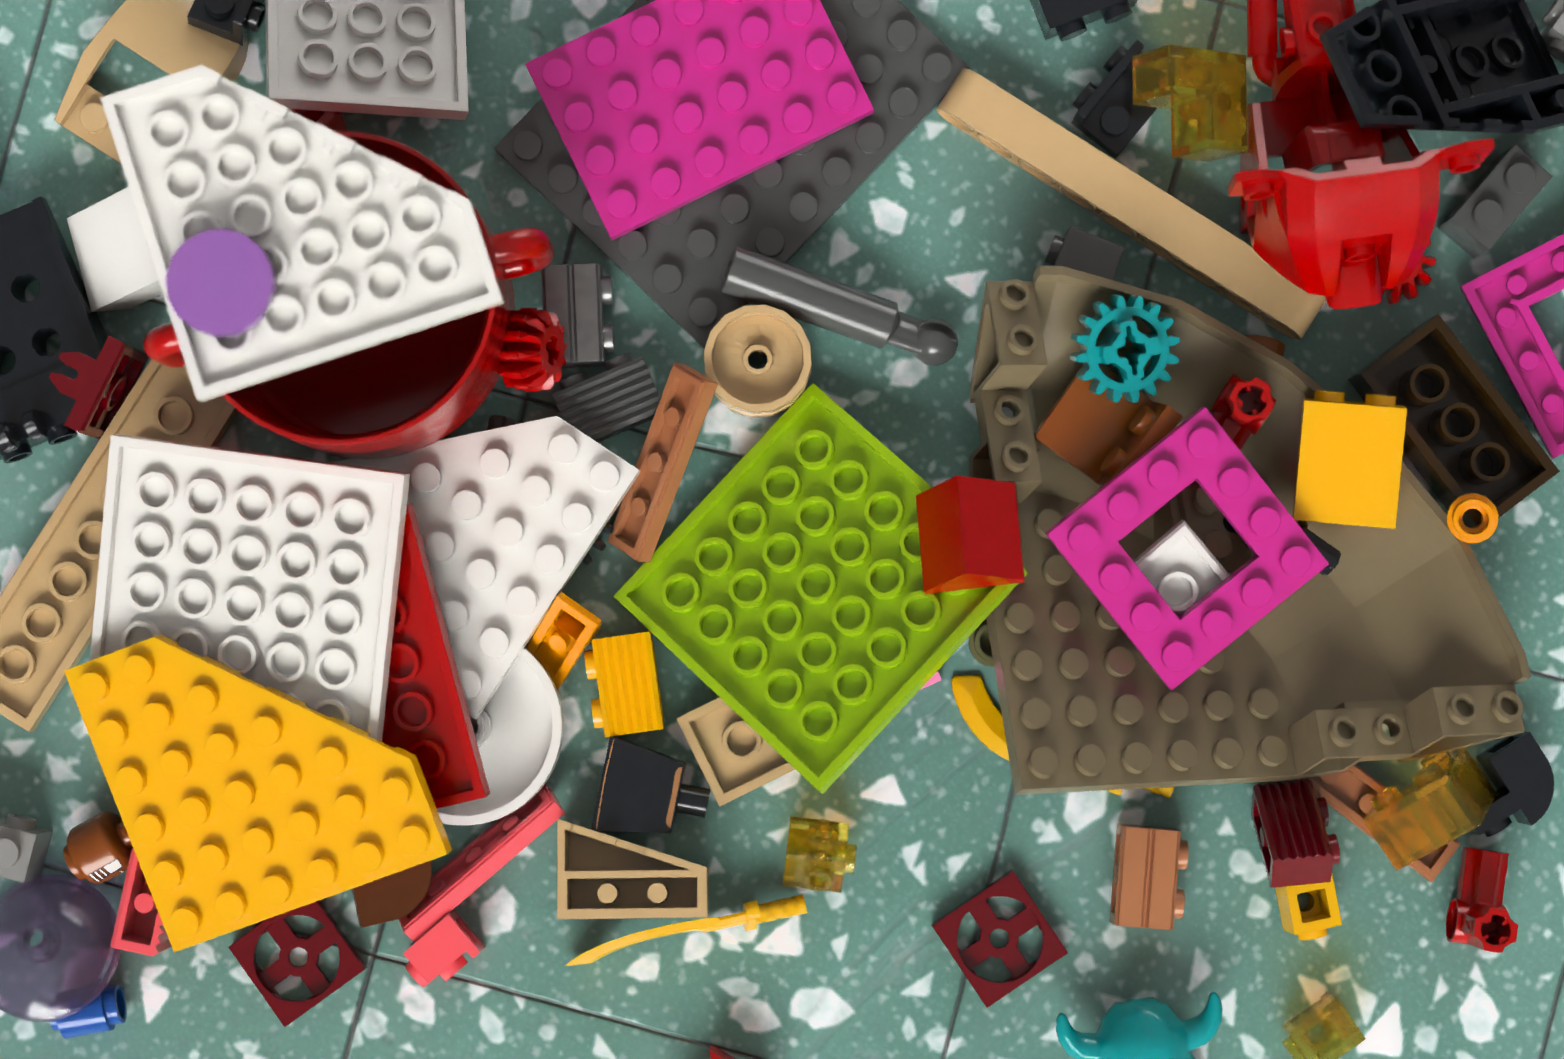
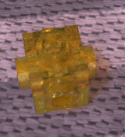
M791 816L782 886L841 893L844 873L854 874L857 844L848 843L849 823Z

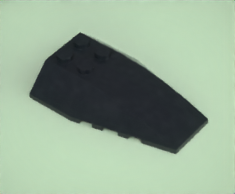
M1380 0L1319 36L1360 128L1533 134L1564 125V73L1559 74L1525 0Z

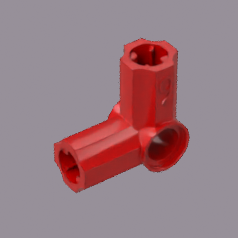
M1233 373L1210 411L1213 412L1212 416L1241 451L1249 436H1254L1270 415L1277 399L1270 395L1271 386L1263 380L1255 377L1250 381H1246Z
M1463 847L1457 896L1451 900L1446 917V937L1449 942L1472 945L1482 950L1502 953L1507 945L1516 942L1518 924L1512 921L1508 910L1502 905L1508 868V853Z

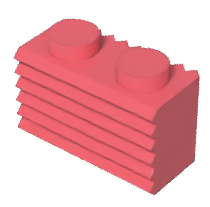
M132 848L110 947L155 956L172 946L135 851Z

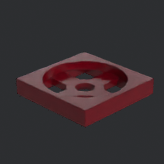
M1013 870L931 924L987 1008L1068 954ZM996 896L1010 897L1022 902L1025 908L1006 920L997 918L986 900ZM970 912L981 928L979 939L960 951L957 944L959 925L964 915ZM1037 925L1042 932L1041 950L1038 958L1028 964L1017 948L1018 937ZM995 929H1003L1008 933L1009 940L1004 947L997 948L990 943V934ZM993 956L1002 959L1012 976L1005 981H990L976 975L972 968Z
M320 900L266 919L228 947L284 1027L368 968ZM291 915L308 916L321 922L324 927L309 938L298 937L286 921V918ZM269 932L281 950L279 959L262 971L256 962V949L261 936ZM334 943H337L340 959L339 967L334 980L330 982L318 966L320 953ZM300 947L306 950L308 961L305 965L295 966L291 963L289 956L294 948ZM290 975L300 976L313 995L306 1000H290L281 997L274 987Z

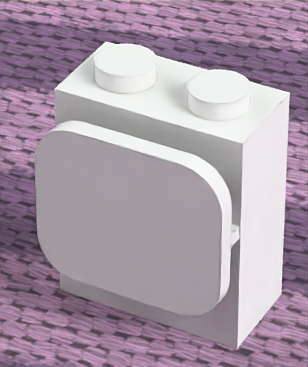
M129 187L67 218L91 312L131 309L154 297L163 296Z

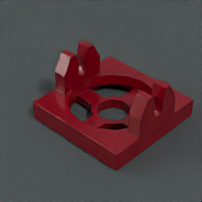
M109 335L97 359L81 352H61L59 359L67 366L78 371V376L75 379L51 372L49 379L60 393L76 400L64 425L79 433L100 439L137 382L149 358L147 354Z

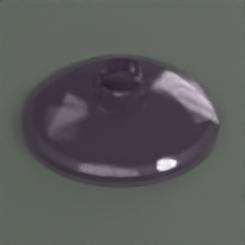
M43 875L38 876L36 880L25 883L21 882L0 896V1010L25 1021H55L84 1009L103 992L116 971L121 950L110 947L117 915L110 902L101 892L87 882L75 877ZM37 932H43L42 941L36 946H30L31 937Z

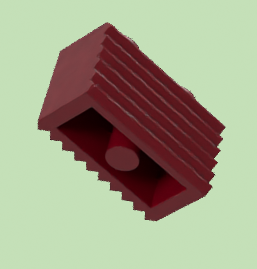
M1297 779L1293 783L1286 781L1283 784L1276 782L1273 785L1270 783H1266L1264 786L1259 783L1253 787L1251 816L1270 888L1331 882L1332 866L1340 862V849L1337 836L1335 834L1327 835L1325 827L1329 824V812L1325 797L1316 798L1312 781L1309 779L1303 782Z

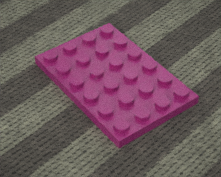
M655 0L525 63L612 241L874 113V108L820 0Z

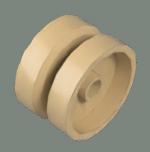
M765 304L742 306L724 315L710 331L704 348L705 374L718 383L714 395L731 412L749 418L773 417L789 409L806 389L812 367L810 342L802 326L785 311ZM752 353L759 358L766 355L767 364L761 369H754L750 366L748 358Z

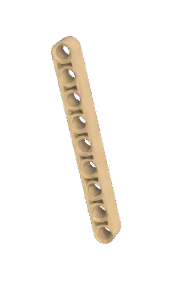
M963 68L936 109L942 118L1292 339L1301 340L1326 302L1325 296L1309 294L1280 275L1253 250L1251 245L970 69Z

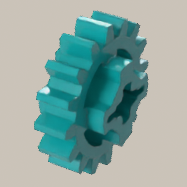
M1114 294L1111 295V307L1099 301L1093 303V309L1096 314L1094 318L1080 315L1078 320L1085 327V331L1083 334H1071L1070 339L1080 343L1081 348L1080 351L1070 354V360L1081 362L1084 365L1076 374L1078 379L1087 381L1093 378L1089 388L1090 392L1100 395L1107 389V400L1116 403L1119 402L1124 393L1127 401L1136 403L1139 401V390L1154 396L1157 394L1154 384L1156 379L1167 382L1171 380V376L1164 368L1167 363L1175 364L1179 362L1177 356L1169 354V347L1180 343V337L1167 335L1166 330L1172 326L1174 321L1166 316L1156 318L1161 309L1158 303L1150 302L1143 308V297L1131 295L1126 305L1122 295ZM1132 316L1141 319L1148 326L1151 333L1145 334L1137 330V323L1132 320ZM1106 325V331L1104 332L1100 340L1096 342L1099 333ZM1125 340L1131 341L1132 349L1126 350L1124 357L1117 354L1118 348L1125 346ZM1151 356H1153L1149 366L1146 368L1145 371H1143L1144 366L1149 361ZM1103 363L1112 366L1113 372L1117 374L1118 381L1108 378L1098 364Z

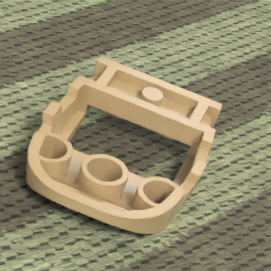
M126 0L82 52L54 120L121 164L101 102V97L105 95L89 86L93 74L115 41H118L169 75L203 65L231 81H237L247 58L248 37L242 46L189 25L187 16L195 0Z

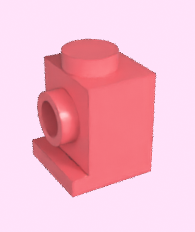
M453 910L403 953L409 960L405 967L412 978L422 987H425L438 975L446 982L468 963L462 954L467 951L474 958L486 946L457 912Z

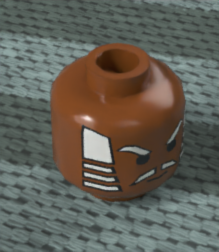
M105 811L72 828L68 834L67 845L64 847L63 853L66 864L74 876L80 880L86 879L94 884H102L127 871L133 846L122 818L116 813Z

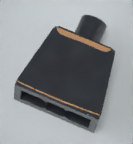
M612 736L609 739L591 829L596 831L671 833L677 812L705 818L711 789L683 784L686 769L685 762L622 737Z

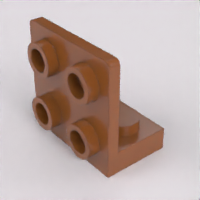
M1102 363L1098 364L1108 378L1118 381L1117 374ZM1075 375L1037 428L1034 436L1037 441L1100 487L1171 432L1183 418L1180 413L1169 405L1153 402L1141 392H1139V401L1136 403L1127 401L1124 393L1118 403L1107 400V389L1100 395L1089 391L1093 378L1083 381Z

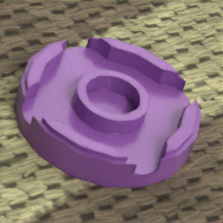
M225 228L205 230L184 241L172 256L166 275L168 299L177 316L194 330L215 337L240 335L258 325L266 315L265 312L268 310L271 301L273 302L276 292L275 270L265 250L245 234Z

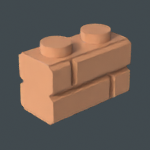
M1117 824L1109 920L1112 924L1126 927L1174 930V919L1183 918L1185 893L1183 889H1177L1178 869L1186 870L1189 846L1187 840H1180V830L1167 827Z

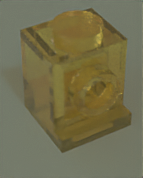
M1329 992L1323 994L1319 1001L1281 1026L1288 1035L1281 1043L1292 1059H1338L1366 1040L1340 1000ZM1320 1024L1323 1028L1322 1037L1317 1041H1310L1307 1035L1308 1030Z

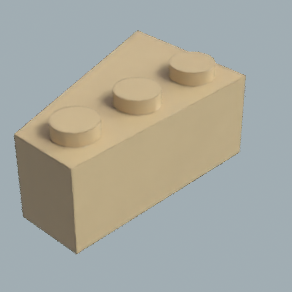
M557 819V919L709 918V868Z

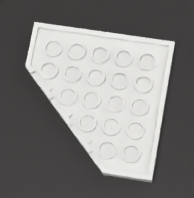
M203 65L101 97L123 171L198 401L203 402L504 303L470 199L423 178L422 175L290 111L287 107L251 89L244 88ZM225 228L245 234L265 250L275 270L276 292L273 302L271 301L268 310L265 312L266 315L258 325L240 335L215 337L194 330L177 316L168 299L166 275L172 256L184 241L205 230Z
M558 416L438 440L422 449L404 455L381 459H346L332 462L410 473L407 504L413 503L467 708L469 715L474 719L479 717L544 619L554 600L562 592L641 472Z

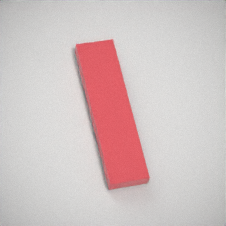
M545 784L528 803L494 822L431 877L427 893L420 904L409 914L399 918L403 932L414 943L565 814L552 790Z

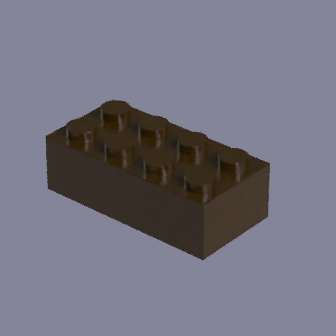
M1439 314L1424 321L1348 379L1364 402L1366 394L1396 396L1395 405L1407 408L1403 452L1447 509L1459 496L1477 493L1493 502L1498 511L1499 518L1560 472ZM1468 509L1463 514V523L1468 527L1477 526L1481 521L1480 511Z

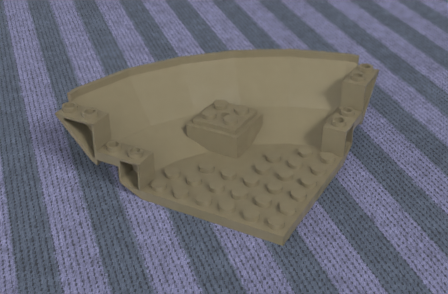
M1039 265L1034 271L1032 281H1021L1018 279L986 281L970 383V403H975L981 444L969 457V477L1015 483L1017 490L1023 564L1028 574L1025 576V582L1019 583L986 618L1015 795L1289 781L1344 772L1360 761L1398 759L1399 763L1416 760L1525 732L1522 719L1523 704L1516 694L1514 684L1531 678L1526 653L1469 543L1457 539L1451 533L1447 525V514L1403 461L1395 529L1306 521L1308 523L1307 529L1340 551L1341 556L1336 568L1328 575H1321L1320 573L1315 575L1176 688L1170 690L1045 534L1047 530L1101 488L1037 441L1034 436L1037 428L1083 365L1081 362L1070 360V354L1080 351L1081 348L1080 343L1070 339L1071 334H1083L1085 331V327L1078 318L1080 315L1094 318L1096 314L1093 309V303L1096 301L1103 302L1108 307H1111V295L1114 294L1122 295L1126 305L1131 295L1143 297V308L1150 302L1158 303L1161 306L1156 318L1164 316L1172 318L1174 323L1166 330L1167 335L1180 337V343L1169 347V354L1177 356L1179 362L1166 364L1164 370L1171 376L1169 382L1160 379L1154 381L1157 394L1151 396L1142 390H1139V392L1151 401L1167 404L1180 413L1183 418L1178 425L1200 407H1206L1213 414L1210 410L1233 373L1246 381L1257 377L1271 386L1270 395L1277 399L1274 408L1254 436H1249L1241 452L1291 516L1293 512L1303 398L1314 399L1315 390L1325 389L1290 360L1183 300L1065 266ZM1132 316V320L1137 323V330L1145 334L1151 333L1148 326L1141 319ZM1106 325L1104 326V328H1103V329L1101 330V332L1099 333L1096 342H1098V341L1100 340V338L1102 337V335H1103L1104 332L1106 331V329H1107ZM1125 340V346L1118 348L1117 354L1124 357L1125 351L1132 349L1131 341ZM1151 356L1149 361L1146 363V365L1143 368V371H1145L1146 368L1149 366L1153 356ZM1103 364L1111 371H1113L1112 366H1110L1109 364ZM1002 407L1011 409L1014 418L1006 416L1002 411ZM1196 480L1118 542L1130 558L1134 560L1180 520H1184L1229 575L1254 556V553L1237 532L1231 533L1225 529L1223 525L1224 515ZM1382 723L1388 726L1390 736L1384 733Z

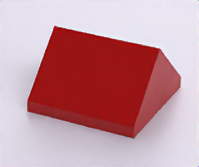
M956 475L916 495L925 594L1025 582L1015 483Z

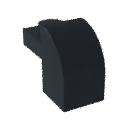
M1530 732L1508 736L1476 756L1497 790L1457 815L1466 832L1479 836L1483 833L1486 837L1493 836L1512 823L1509 818L1512 814L1518 823L1531 826L1542 818L1552 801L1554 776L1548 759Z

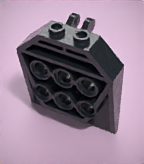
M43 197L33 199V202L0 215V460H3L4 463H13L29 457L33 454L32 447L46 441L50 445L66 442L78 435L77 431L64 425L76 400L60 393L49 379L51 372L64 374L72 379L77 378L78 371L67 366L59 359L61 352H81L97 359L107 339L97 312H91L84 283L48 202ZM38 280L40 285L39 294L35 299L27 302L25 298L26 287L32 281ZM58 333L61 341L60 347L56 353L48 356L45 349L46 341L51 335ZM9 352H13L16 359L15 366L12 371L4 375L1 369L2 359Z

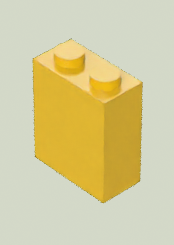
M1315 390L1314 399L1303 398L1292 512L1294 520L1396 528L1407 408L1405 406L1395 405L1396 396L1366 394L1365 403L1345 401V392Z

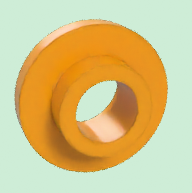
M1477 493L1464 494L1456 498L1449 506L1447 525L1457 539L1466 543H1479L1488 539L1495 532L1498 525V511L1493 502L1487 497ZM1468 509H1477L1481 513V521L1475 527H1468L1463 523V514Z

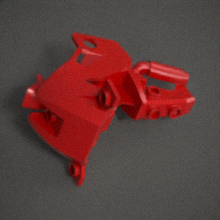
M1247 0V57H1252V67L1257 78L1263 84L1272 88V100L1248 104L1240 135V172L1234 173L1227 187L1229 197L1240 196V233H1249L1253 250L1275 271L1305 292L1325 296L1330 308L1350 309L1379 304L1382 301L1381 279L1385 289L1394 288L1407 281L1426 249L1437 219L1440 170L1449 169L1450 173H1465L1478 169L1495 148L1494 140L1489 138L1467 141L1446 148L1423 150L1420 153L1405 129L1360 128L1319 38L1325 31L1356 14L1354 0H1283L1286 27L1279 29V46L1283 56L1277 58V0ZM1282 156L1285 169L1271 170L1268 168L1269 158ZM1332 165V171L1314 173L1320 166Z

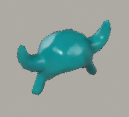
M1211 992L1205 1008L1199 1015L1181 1021L1170 1006L1154 997L1128 999L1124 1002H1115L1108 1009L1106 1015L1101 1018V1024L1096 1033H1081L1075 1030L1064 1013H1059L1057 1016L1056 1033L1059 1043L1066 1053L1074 1059H1195L1191 1051L1207 1044L1216 1035L1222 1022L1223 1008L1219 995L1216 992Z

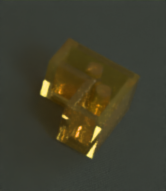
M1169 44L1132 56L1133 105L1171 109L1172 158L1211 162L1248 152L1246 55Z
M1465 747L1425 757L1420 762L1423 768L1412 776L1414 783L1401 790H1398L1395 785L1390 786L1370 800L1373 806L1363 822L1396 871L1482 824L1497 793Z

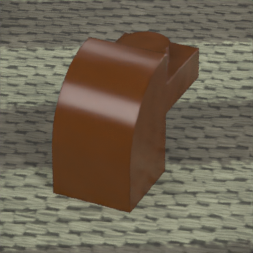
M431 861L352 888L360 927L363 928L397 920L413 911L423 900L429 888Z

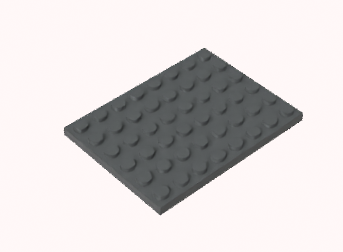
M636 0L620 17L655 0ZM820 0L874 108L873 114L613 241L542 98L494 149L701 347L705 348L710 331L721 318L749 303L720 292L722 280L735 247L739 246L787 263L940 104L963 68L971 69L898 0Z

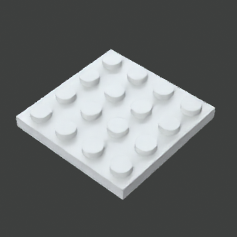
M266 0L267 98L288 109L466 120L469 108L465 1Z

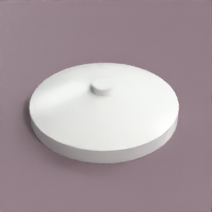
M526 648L523 649L479 717L474 719L470 716L490 794L485 798L437 809L442 824L476 825L505 817L528 803L545 785L555 768L564 735L562 704L550 674L543 664Z

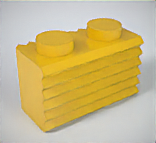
M649 631L592 639L593 650L584 651L588 680L597 679L599 698L591 699L594 727H603L605 737L665 729L652 633Z

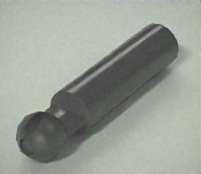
M739 246L735 247L722 280L721 293L755 305L765 304L783 310L792 318L879 349L883 348L886 344L912 352L925 365L939 366L947 363L955 355L958 347L957 333L943 319L930 318L922 320L899 311L896 302Z

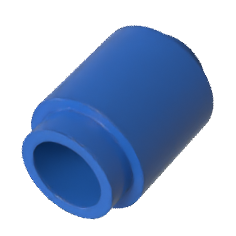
M107 981L58 990L55 1001H50L48 1006L50 1025L54 1031L59 1030L65 1039L114 1030L115 1025L125 1023L127 1017L126 1000L121 985H109Z

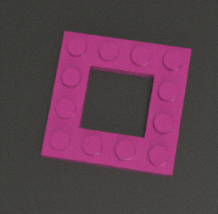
M1564 234L1460 287L1551 459L1564 454V371L1529 307L1564 290Z
M1200 407L1045 532L1046 536L1170 690L1176 688L1329 565L1206 407ZM1196 480L1254 553V556L1177 617L1118 542Z

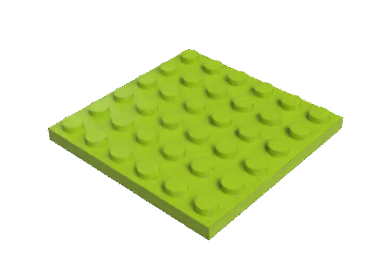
M812 383L654 552L650 563L645 562L613 597L821 794H824L1019 583L925 594L916 495L932 488V486L819 387ZM1024 568V575L1026 576L1028 572Z

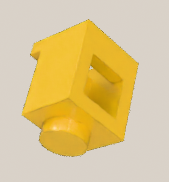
M1331 875V882L1275 887L1283 930L1297 935L1299 940H1312L1327 936V928L1342 925L1333 875ZM1300 893H1306L1308 896V904L1303 909L1299 908L1297 898Z

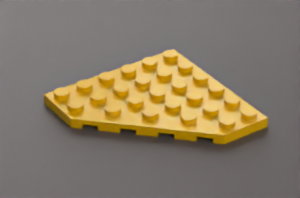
M160 634L64 671L174 952L431 861L452 851L416 755L402 748H393L370 737V733L334 716L330 718L305 706V702L278 689L260 685L242 676V672L215 659L197 655L179 646V642Z

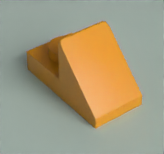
M562 592L554 600L526 649L543 664L555 683L557 690L566 681L585 648L600 632L602 620Z

